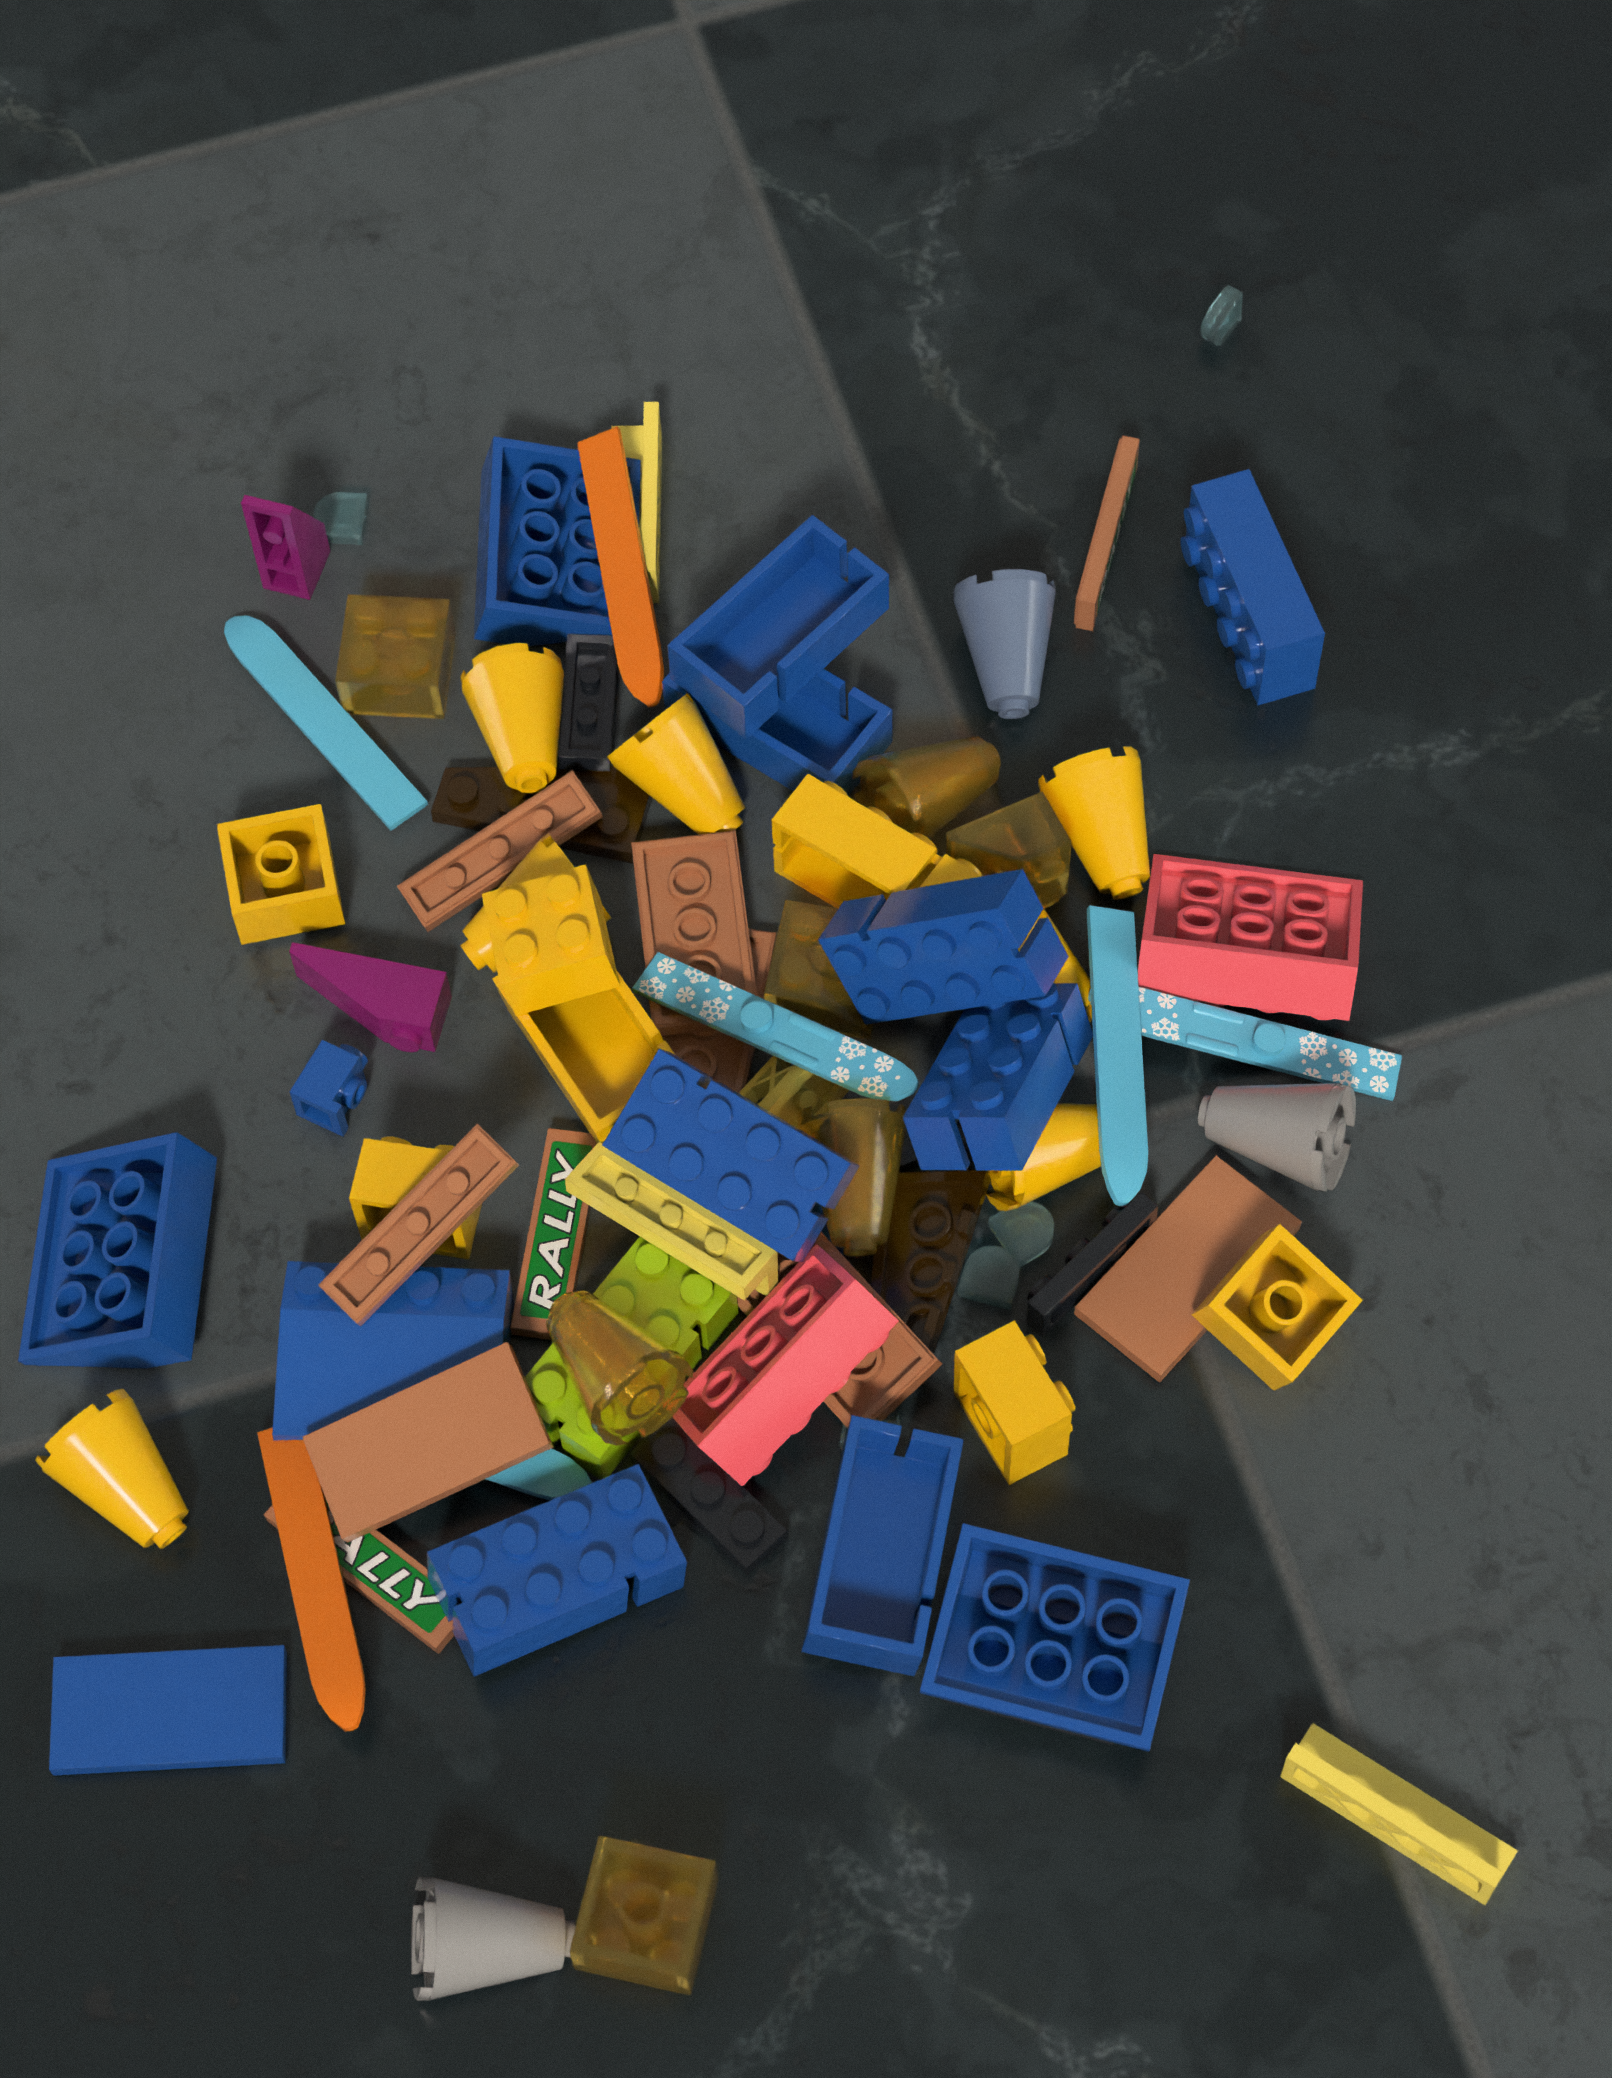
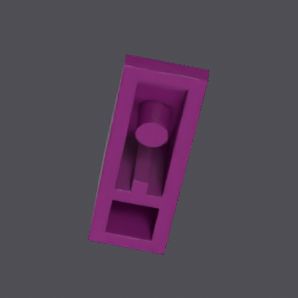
M244 495L241 506L263 588L311 600L331 552L325 524L293 506Z
M292 942L289 953L298 978L383 1042L389 1043L394 1048L405 1052H417L419 1049L436 1052L452 998L447 972Z

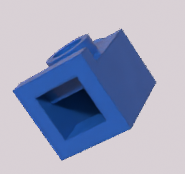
M321 1040L289 1092L296 1115L344 1137L348 1130L345 1114L349 1108L353 1110L360 1104L366 1092L367 1081L363 1069L368 1063L367 1057L350 1045L341 1044L340 1047Z

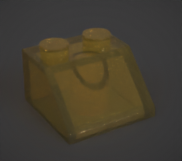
M1043 792L946 833V854L955 860L961 858L971 862L979 869L983 876L1023 869L1044 908L1052 906L1064 894L1068 893L1072 841Z
M785 900L764 991V999L845 1036L871 1040L874 1023L865 1025L818 941L838 908Z

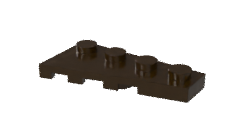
M557 766L555 778L546 787L573 771L603 816L559 847L565 850L633 864L631 843L640 842L653 798L614 766H610V771L558 769ZM447 767L444 770L431 809L432 820L437 823L481 831L540 791L523 793L509 787L505 783L498 767Z
M987 1170L879 1173L871 1286L933 1354L991 1181Z

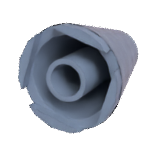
M1025 569L992 571L993 581L977 584V575L968 577L956 584L953 591V599L987 707L998 712L1001 718L1016 719L1025 717L1029 714V709L1034 708L1039 703L1056 596L1055 582L1052 580L1047 584L1046 574Z

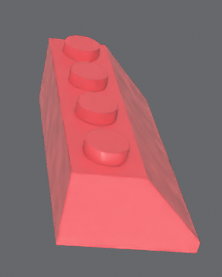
M816 1243L804 1261L798 1262L670 1397L663 1407L702 1451L743 1486L752 1476L758 1475L769 1465L773 1454L791 1435L800 1432L808 1424L812 1412L829 1394L837 1392L846 1384L851 1371L869 1352L877 1350L884 1344L890 1330L899 1320Z

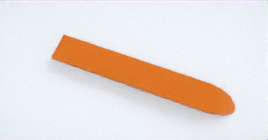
M614 427L579 441L577 444L617 664L623 682L632 695L648 707H655L660 703L663 691L664 665L621 430L618 427Z
M272 1427L257 1432L310 1680L318 1702L331 1721L346 1732L354 1731L359 1727L364 1712L366 1693L364 1671L324 1492L304 1441H274Z

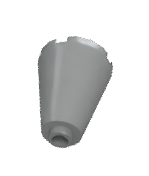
M1341 1083L1217 1086L1212 1095L1206 1094L1203 1097L1198 1112V1124L1204 1127L1207 1139L1316 1191L1327 1192V1190H1333L1336 1187L1348 1159L1351 1144L1344 1143L1346 1125L1352 1127L1355 1125L1356 1097L1354 1088L1342 1085Z
M419 1877L416 1882L415 1890H427L424 1905H413L411 1969L412 1974H424L425 1986L413 1988L416 2000L437 1999L561 1970L564 1957H574L576 1945L574 1920H565L562 1908L434 1877Z

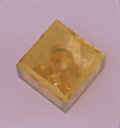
M348 594L335 679L340 704L348 714L445 718L456 634L450 599Z
M599 1836L569 1951L574 1970L691 1996L718 1884L716 1861Z

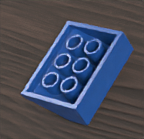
M493 436L481 470L474 639L503 644L526 643L528 646L567 642V634L612 635L579 450ZM626 458L639 526L641 460Z
M178 1132L48 1160L18 1362L24 1365L152 1368L192 1360L217 1157Z
M288 1261L280 1308L273 1440H303L302 1437L503 1343L508 1342L510 1344V1327L514 1311L510 1270L419 1267L362 1326H359L319 1286L339 1263Z
M963 1523L920 1693L1150 1752L1190 1579Z

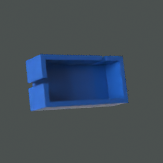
M1247 469L1192 485L1189 507L1184 509L1187 529L1186 536L1181 537V549L1187 565H1195L1199 573V589L1207 607L1213 606L1218 616L1217 629L1222 644L1225 648L1232 647L1237 658L1235 668L1241 686L1244 689L1250 688L1257 705L1315 689L1325 632L1250 470Z
M812 515L667 645L670 679L743 738L747 739L779 710L778 697L787 703L889 609V574L855 547L847 553V541ZM847 564H848V582L844 580V578L847 577Z
M825 669L821 670L787 703L778 697L779 710L747 739L743 738L689 694L693 701L696 702L717 746L793 792L805 776L810 774L822 782L831 781L837 784L849 797L893 742L892 709L853 687L848 693V720L844 719L843 717L846 715L845 681ZM670 672L662 681L665 710L687 693L670 679Z
M1023 869L892 892L887 900L881 894L843 901L818 939L865 1025L1044 997L1069 957L1048 917L1037 921L1022 948L1018 951L1017 948L1021 947L1044 909Z
M1053 983L1044 997L964 1009L903 1116L921 1170H967L970 1162L957 1127L958 1121H960L976 1170H1023L1074 1074L1073 1065L1079 1064L1093 1038V1032L1077 983Z
M658 1049L602 1146L783 1256L797 1262L804 1261L828 1221V1218L822 1214L811 1212L816 1202L825 1208L835 1209L859 1168L858 1164L728 1086L713 1081V1077L673 1053Z
M851 1415L844 1438L801 1652L914 1677L923 1658L932 1610L930 1605L935 1595L964 1439L913 1428L904 1457L896 1456L894 1452L900 1438L901 1425Z
M639 1464L427 1552L429 1582L448 1622L453 1620V1633L474 1677L627 1612L629 1585L626 1580L634 1577L632 1598L637 1607L683 1588L687 1560Z

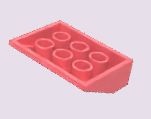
M1153 854L1138 964V986L1192 1001L1204 1002L1212 1006L1230 1005L1253 1008L1264 1013L1284 1012L1307 1015L1318 1020L1338 1019L1349 1021L1359 964L1363 880Z

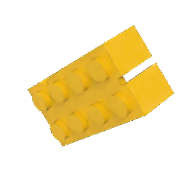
M810 774L805 776L771 819L773 844H775L773 848L774 871L839 909L843 901L881 894L887 900L892 892L983 876L979 869L971 862L961 858L955 860L947 854L943 857L939 856L935 844L923 834L907 832L895 825L889 816L880 809L871 806L866 808L849 798L847 793L837 784L831 781L822 782Z
M618 971L620 987L518 1016L515 1015L499 983L498 975L495 976L492 980L509 1013L596 1143L601 1142L603 1144L658 1049L671 1052L674 1055L675 1053L666 1040H663L659 1030Z

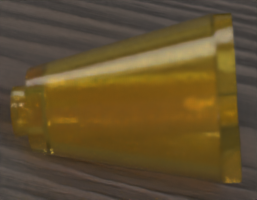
M978 736L872 755L859 761L853 771V779L860 777L862 789L854 794L855 801L866 808L871 806L880 809L889 816L895 825L911 834L917 832L931 839L997 782L1001 766L1000 757L991 743L985 742Z
M844 1099L827 1102V1113L813 1116L812 1106L797 1114V1127L799 1130L859 1165L857 1172L835 1209L825 1208L821 1205L824 1216L828 1218L826 1225L832 1244L844 1248V1254L847 1256L877 1253V1245L884 1244L888 1240L906 1132V1125L903 1120L906 1108L902 1104L898 1106L896 1112L890 1111L888 1100Z
M588 1291L568 1292L553 1302L546 1320V1328L593 1430L605 1443L617 1446L628 1444L622 1436L636 1431L644 1438L654 1433L673 1417L685 1402L689 1393L683 1386L686 1375L693 1379V1370L680 1353Z

